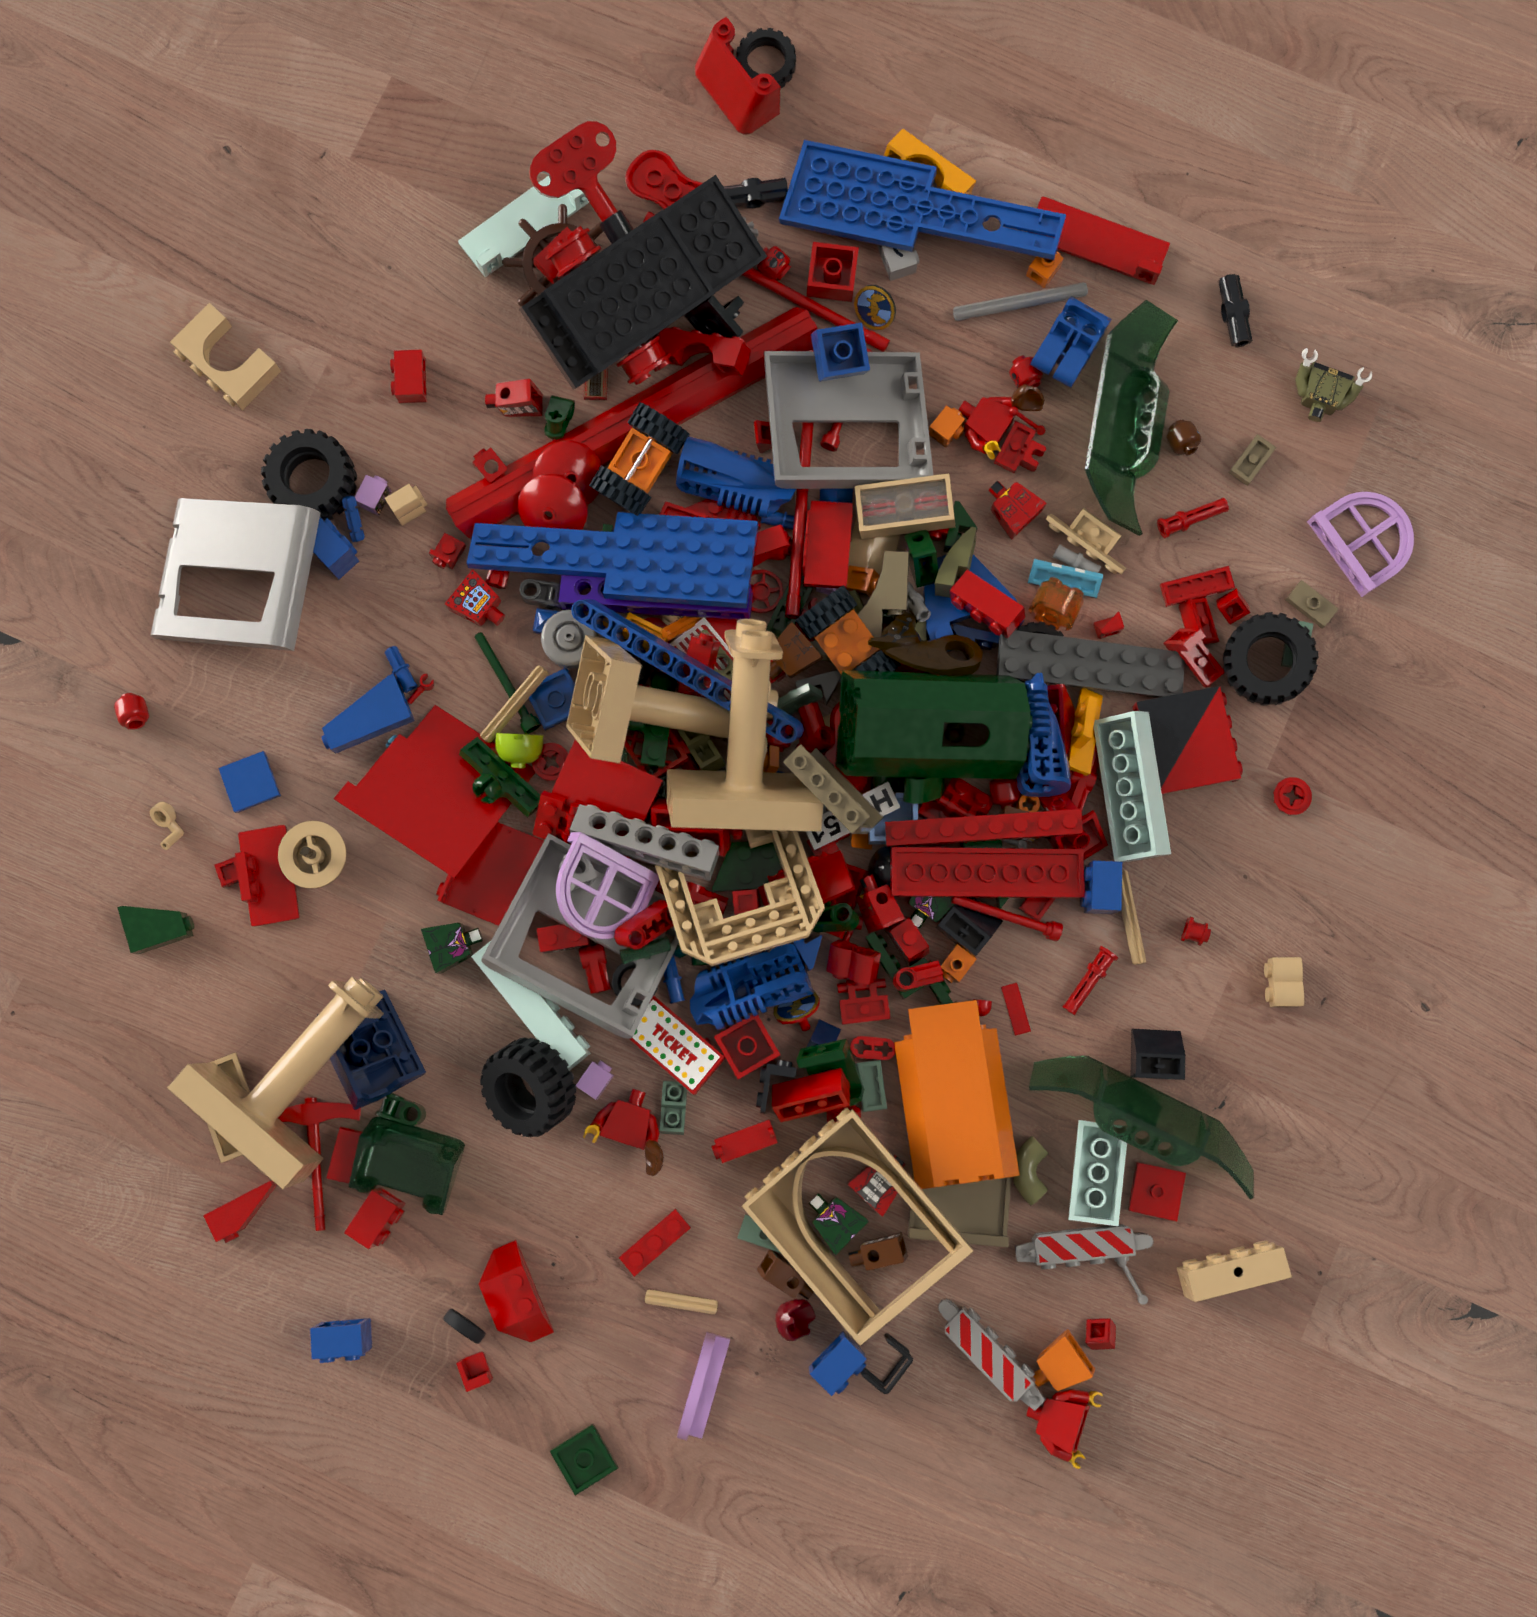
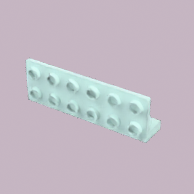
M549 176L540 181L539 184L542 186L549 185ZM532 187L462 237L458 243L486 278L502 266L503 258H513L525 249L530 237L519 226L520 219H526L538 231L547 225L558 223V206L560 204L567 206V218H569L587 205L589 201L579 189H575L560 198H548Z

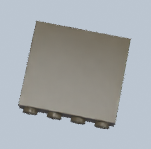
M800 744L783 761L852 834H868L884 818L818 748L809 753Z
M1011 1177L922 1189L968 1244L1008 1247L1009 1237L1007 1236ZM910 1207L908 1237L911 1239L939 1241Z

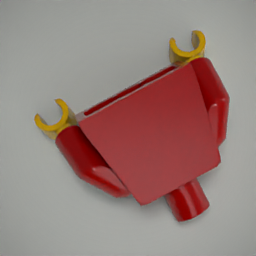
M1069 1389L1056 1392L1052 1398H1046L1044 1405L1039 1406L1035 1411L1030 1407L1027 1409L1026 1416L1038 1421L1036 1433L1040 1435V1441L1047 1451L1054 1457L1066 1462L1070 1461L1076 1469H1080L1081 1466L1074 1462L1077 1457L1085 1459V1456L1077 1449L1090 1405L1097 1408L1101 1407V1404L1094 1403L1093 1401L1094 1396H1103L1102 1393L1097 1391H1090L1088 1393L1087 1391Z

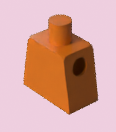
M1067 1329L1039 1354L1037 1364L1040 1369L1034 1372L1033 1378L1038 1387L1049 1381L1056 1391H1060L1092 1378L1095 1367L1069 1329Z

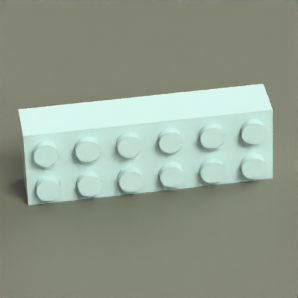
M1132 711L1094 720L1093 727L1114 861L1130 862L1170 855L1171 849L1149 712Z
M490 942L487 943L471 957L539 1042H546L552 1050L556 1049L560 1053L561 1059H565L568 1063L567 1067L570 1071L591 1054L588 1051L589 1043L582 1035L576 1036L572 1031L575 1026L567 1016H560L557 1012L560 1007L556 1003L485 966L481 959Z

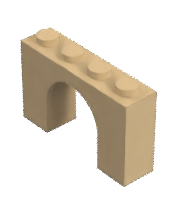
M208 303L170 341L175 348L173 353L182 362L187 359L192 364L190 368L199 377L204 375L208 379L206 383L215 392L221 390L225 394L223 398L232 407L237 405L243 410L281 370L260 348L235 370L219 371L212 368L209 362L210 351L214 344L232 326L226 317Z

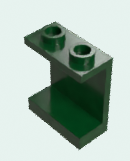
M847 1039L800 1049L796 1059L799 1069L806 1067L810 1076L841 1068L850 1083V1106L861 1102L865 1089Z

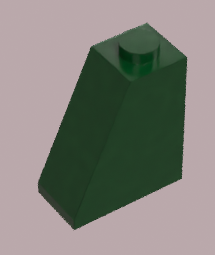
M130 906L117 907L130 953L139 955L194 936L192 932L194 922L187 913Z

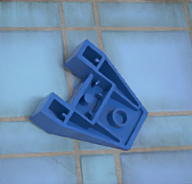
M973 554L970 571L1017 602L1016 598ZM946 555L937 557L938 571ZM935 583L923 586L924 604L931 613L929 619L926 620V640L954 635L950 625L972 618L966 610L957 609L951 603V598L935 596ZM1024 620L1020 623V625L1017 628L1022 626Z

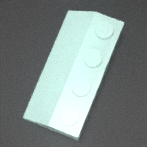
M1079 1120L1068 1220L1111 1226L1119 1225L1129 1126Z

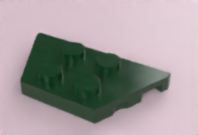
M748 841L731 842L712 887V892L758 889V887L769 883L767 876H774L782 869L773 842L750 848Z

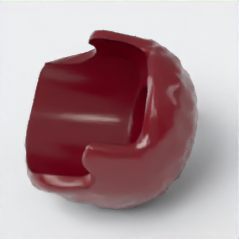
M794 1299L784 1302L779 1306L775 1317L778 1333L786 1341H796L801 1337L809 1335L811 1332L809 1325L816 1319L815 1311L810 1302L805 1299Z

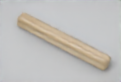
M536 666L481 732L480 736L482 739L491 743L496 738V733L502 731L548 676V671L544 667Z
M1122 870L1121 911L1131 959L1134 965L1143 964L1146 962L1129 875L1127 870Z

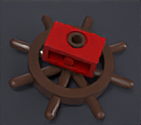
M565 204L558 206V223L547 225L538 231L526 219L519 220V226L530 237L524 249L523 258L506 257L503 258L502 265L505 267L523 268L525 279L530 289L519 298L518 305L521 307L547 289L546 286L550 282L554 284L570 273L568 272L558 278L557 274L559 271L551 260H546L545 258L549 254L547 250L551 245L560 239L563 243L568 240L566 237L569 233L578 228L567 223V206ZM599 222L588 233L596 246L597 244L594 240L603 232L599 225L602 222ZM557 236L550 243L546 241V239ZM539 246L542 249V251L535 258H533L534 253ZM600 251L591 256V258L600 253ZM533 268H538L543 274L539 280L536 278Z

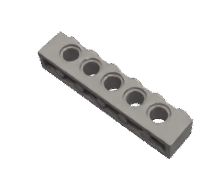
M579 804L570 827V834L571 832H582L622 855L710 881L719 857V846L710 840L703 839L701 841L694 839L687 833L680 832L678 834L671 832L664 826L657 825L655 827L648 825L641 819L634 818L631 820L617 812L612 811L608 813L601 811L594 805L585 806ZM597 824L605 825V827L602 829L594 828V826ZM619 831L628 832V834L625 836L617 835ZM642 838L651 839L648 843L640 842ZM668 844L674 846L672 850L663 849ZM693 851L696 852L698 855L695 857H688L686 854L688 852Z

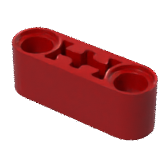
M666 900L654 902L618 926L614 934L616 943L623 947L638 950L673 927Z

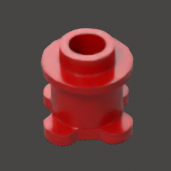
M1190 916L1185 922L1180 940L1185 941L1189 939L1198 942V945L1201 946L1203 942H1208L1211 929L1208 928V923L1201 924L1195 922L1194 917Z

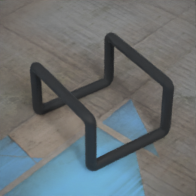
M886 1333L885 1338L888 1344L903 1356L883 1382L866 1368L861 1371L862 1377L883 1394L890 1393L913 1362V1357L910 1355L909 1350L890 1334ZM908 1359L904 1366L901 1368V1370L898 1372V1374L895 1376V1378L892 1380V1382L885 1389L884 1387L887 1386V1384L890 1382V1380L893 1378V1376L896 1374V1372L899 1370V1368L902 1366L905 1360Z

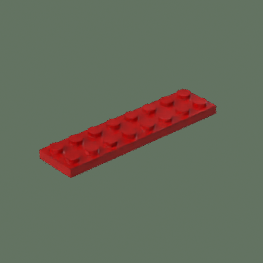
M890 848L891 896L1085 897L1083 849Z

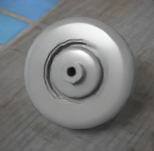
M563 610L552 615L546 621L541 633V644L547 657L554 664L568 669L579 668L585 635L599 637V634L578 622L572 616L571 610Z

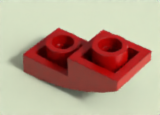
M345 1127L339 1128L326 1179L351 1184L364 1132Z

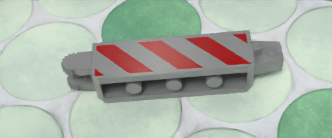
M1124 1224L1040 1232L1034 1234L1031 1242L1016 1245L1015 1257L1017 1262H1034L1037 1266L1041 1265V1269L1056 1268L1058 1263H1065L1066 1267L1080 1266V1261L1090 1260V1264H1103L1105 1259L1114 1258L1115 1262L1129 1261V1256H1136L1135 1250L1150 1248L1153 1244V1238L1146 1233H1133V1230Z
M949 1299L941 1300L938 1304V1311L948 1321L945 1326V1334L1009 1401H1018L1020 1399L1035 1411L1045 1401V1397L1035 1385V1379L1033 1378L1035 1373L1025 1363L1021 1365L1015 1359L1016 1353L1007 1344L1003 1347L997 1341L999 1337L990 1326L985 1328L979 1322L981 1317L971 1307L967 1309L964 1306L960 1310Z

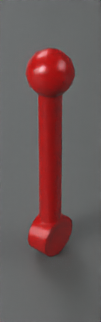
M1012 406L1009 409L1011 415H1016L1036 429L1038 435H1043L1046 432L1043 425L1038 426L1021 414L1017 407Z

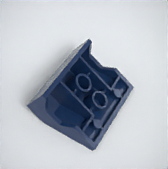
M386 990L380 991L383 998L376 1005L384 1013L381 1018H365L330 1058L354 1110L377 1102L426 1074Z

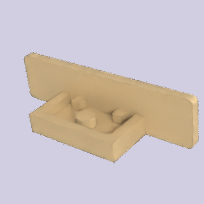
M1083 508L1071 526H1068L1053 514L1047 516L1046 520L1049 522L1048 526L1058 533L1060 531L1068 535L1067 540L1077 547L1081 545L1086 548V554L1096 561L1101 559L1106 563L1105 568L1113 574H1117V572L1123 574L1126 570V567L1108 555L1122 535L1088 510Z

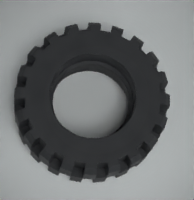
M305 429L304 433L295 430L291 431L292 436L287 437L283 435L279 438L281 442L277 445L273 443L269 448L272 451L271 454H265L263 459L266 466L261 467V475L265 478L262 480L263 488L267 491V496L273 504L306 506L321 512L320 517L322 519H334L332 516L334 513L338 512L340 515L345 511L342 499L350 496V493L356 492L357 486L354 481L357 480V473L354 470L355 466L350 456L333 436L328 437L325 432L320 430L317 431V434H315L313 429ZM318 459L325 461L329 465L330 473L328 480L320 490L306 495L297 494L291 490V474L302 462Z
M1265 612L1264 615L1259 616L1257 614L1249 620L1243 621L1234 630L1225 646L1222 661H1224L1223 670L1224 674L1227 675V682L1230 687H1234L1240 697L1243 696L1247 698V701L1260 703L1263 706H1268L1269 704L1279 705L1294 699L1310 684L1318 667L1316 663L1319 656L1318 651L1315 649L1316 641L1314 637L1311 638L1309 635L1310 630L1306 626H1301L1298 619L1294 617L1293 619L1286 617L1287 614L1283 613L1276 615L1273 612ZM1262 638H1277L1283 641L1292 652L1293 664L1291 670L1280 680H1261L1253 675L1248 667V651L1256 641Z
M533 1038L514 1040L487 1059L486 1064H484L481 1073L483 1074L480 1078V1085L483 1086L481 1090L482 1097H485L487 1101L485 1103L487 1108L493 1112L492 1116L496 1121L499 1120L502 1123L501 1126L505 1129H511L512 1133L522 1135L523 1137H539L547 1133L570 1115L576 1101V1096L574 1095L576 1093V1084L573 1083L574 1075L572 1071H569L568 1063L565 1059L562 1060L559 1056L560 1053L556 1049L552 1050L546 1042L540 1043L538 1039ZM522 1078L529 1084L535 1097L527 1090Z

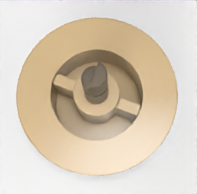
M319 821L303 822L291 828L283 837L278 851L279 865L283 874L292 883L304 888H320L334 881L343 870L346 861V846L339 832L332 826Z

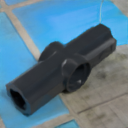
M749 178L741 184L724 186L736 207L745 206L749 209L759 208L766 202L785 200L788 192L786 178L761 181L759 178Z
M1229 274L1218 281L1222 298L1221 316L1223 322L1227 323L1231 346L1237 348L1250 344L1253 341L1248 320L1250 307L1248 300L1244 299L1239 275Z

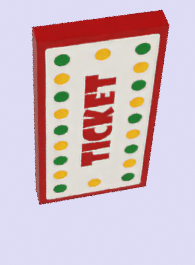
M654 995L633 1037L630 1038L634 1044L693 1095L698 1093L725 1060V1056Z

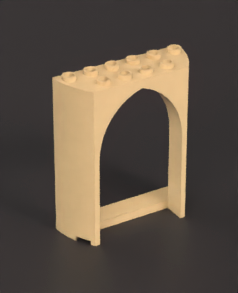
M846 1108L836 1117L838 1121L835 1122L832 1119L817 1133L819 1135L818 1138L815 1135L809 1138L799 1149L800 1153L794 1151L781 1164L782 1169L779 1166L773 1169L763 1180L764 1184L759 1189L754 1187L744 1196L747 1201L742 1207L859 1345H862L971 1254L973 1248L853 1109L849 1110ZM824 1156H842L858 1160L872 1167L895 1188L950 1253L880 1311L822 1243L809 1224L802 1201V1179L809 1160Z

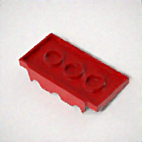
M811 501L810 510H807L802 566L803 576H805L804 586L840 588L844 585L847 589L853 503Z
M841 850L832 854L822 851L818 856L807 858L823 904L855 890ZM783 869L779 870L774 876L768 875V881L772 882L785 878ZM764 885L758 887L764 906L770 905Z

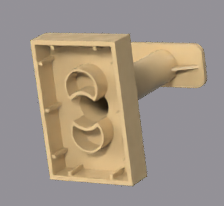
M740 619L737 620L736 630L725 631L724 638L733 656L726 771L667 769L666 802L671 827L821 831L823 803L794 773L763 772L771 660H778L783 657V650L774 633L766 631L767 623L765 621Z
M585 635L566 728L590 758L620 763L629 721L728 738L729 710L708 698L637 685L641 670V664L621 646L609 639ZM769 681L768 702L777 707L778 692L771 690V683ZM767 712V718L772 719L773 716ZM765 737L764 759H765L766 752H767V738H766V737Z
M352 976L347 982L336 980L330 982L328 986L336 993V996L250 1093L214 1062L188 1064L167 1087L282 1189L304 1182L324 1158L280 1121L278 1117L365 1018H381L384 1014L376 1006L383 998V995L363 978L357 980Z

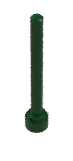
M482 632L477 633L474 638L507 695L511 698L516 692L513 684ZM523 704L517 712L521 717L520 727L524 734H529L537 730L541 723L537 716H533L532 713L529 714Z

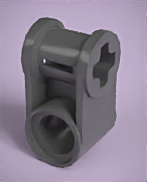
M526 579L521 583L520 594L525 603L551 610H562L559 604L560 583ZM533 587L537 589V592L534 596L525 595V590Z

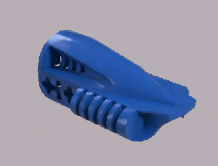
M690 436L684 443L676 477V486L682 492L718 501V506L726 503V508L729 509L732 505L734 510L739 511L741 507L742 512L745 513L749 509L752 515L759 512V516L764 518L772 516L782 504L791 501L796 492V489H784L775 485L774 467L771 464V459H767L764 462L763 457H759L756 460L755 455L752 454L748 458L747 453L743 452L742 455H739L737 450L732 452L715 443ZM686 461L690 464L689 470L684 469Z
M1037 673L1031 680L1025 681L1033 723L1028 734L1030 749L1026 755L1028 764L1027 762L1024 763L1017 776V787L1024 796L1050 797L1070 790V767L1058 720L1049 703L1048 686L1044 683L1043 673ZM1028 779L1030 784H1034L1031 789L1029 785L1025 784Z
M784 944L773 948L770 953L765 951L752 957L750 955L744 956V960L738 958L736 963L733 960L728 961V966L721 963L719 964L720 969L713 966L711 967L712 972H709L708 969L700 971L695 981V992L690 999V1012L697 1025L711 1024L715 1025L717 1030L725 1028L726 1022L729 1026L733 1025V1019L738 1023L742 1021L741 1016L749 1019L750 1013L753 1016L759 1015L758 1010L765 1013L767 1012L766 1007L790 1003L812 995L813 989L796 946ZM797 964L800 971L795 972L793 965ZM789 968L790 974L786 975L784 970ZM780 972L781 976L777 977L776 973Z

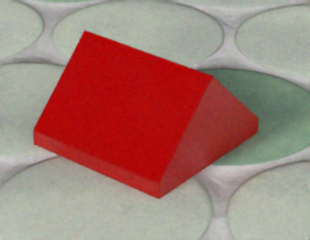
M1094 810L1083 816L1082 835L1053 836L1051 839H1048L1053 849H1083L1084 860L1108 846Z

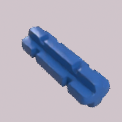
M346 496L342 499V505L344 509L346 508L344 513L348 529L351 530L349 532L350 538L353 542H359L365 538L363 529H360L362 523L359 510L355 508L357 506L356 498L354 496Z

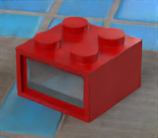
M382 1187L374 1189L370 1192L344 1234L368 1250L376 1246L379 1247L380 1244L383 1245L391 1234L389 1228L391 1225L397 1224L404 1215L405 1210H403V1207L406 1203Z

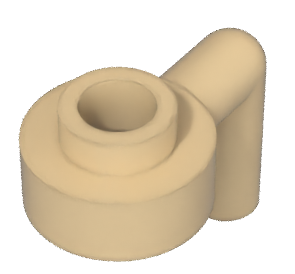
M159 802L151 808V819L158 826L168 827L172 832L161 842V847L168 850L183 836L184 831L175 822L176 813L170 804Z

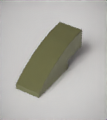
M971 527L945 556L935 580V596L951 598L949 590L966 570L970 571L976 545V527Z
M676 729L681 740L684 741L691 752L690 755L699 770L717 771L725 766L722 756L709 735Z

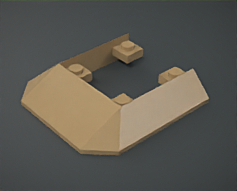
M744 829L750 848L773 842L785 878L764 884L770 905L723 919L717 898L693 905L684 874L655 865L683 953L711 966H715L809 937L825 907L798 831ZM670 844L663 847L665 850H672L674 848ZM691 851L688 852L686 855L688 857H695L698 854L696 852Z

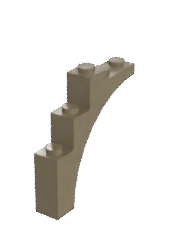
M884 551L882 571L876 589L867 604L858 613V616L874 638L881 637L883 632L884 610H888V615H902V611H907L909 552ZM816 640L811 641L810 643L823 657L822 660L829 661V657Z

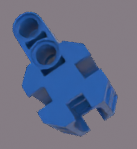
M1071 296L1030 365L1049 375L1055 364H1059L1052 378L1071 388L1100 343L1112 319Z

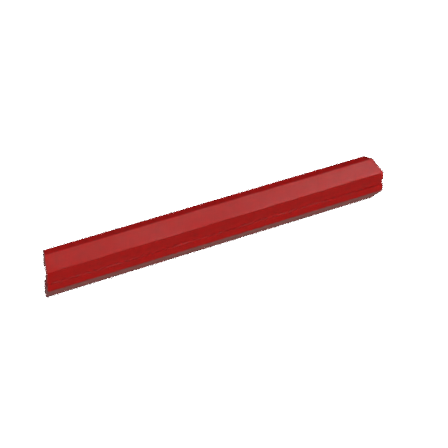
M794 307L739 337L745 341L751 350L743 377L721 373L713 363V354H709L565 433L562 438L554 439L506 466L507 470L491 483L486 478H483L447 498L446 510L451 516L455 526L470 539H472L475 523L502 524L519 514L518 500L520 493L525 485L533 479L535 462L540 453L549 445L562 440L581 442L596 453L602 466L605 467L611 463L631 428H633L627 422L639 402L680 425L766 377L764 351L813 350L811 334L818 330L817 325L810 317L811 315L807 309ZM570 474L567 478L574 481L575 476Z

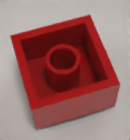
M813 242L806 297L852 302L859 247Z
M752 1014L749 1019H743L741 1022L714 1036L738 1080L780 1056L778 1049L758 1015L753 1016Z

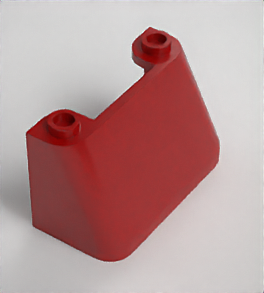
M726 16L713 26L696 62L695 75L735 129L744 135L751 134L780 114V85L771 75L766 73L759 74L751 79L733 55L734 49L730 42L735 37V28Z

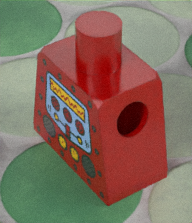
M473 569L445 602V606L449 611L480 627L487 619L498 626L505 618V614L497 609L501 603L499 596Z

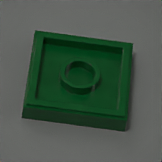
M594 1423L550 1450L552 1457L575 1496L619 1468Z

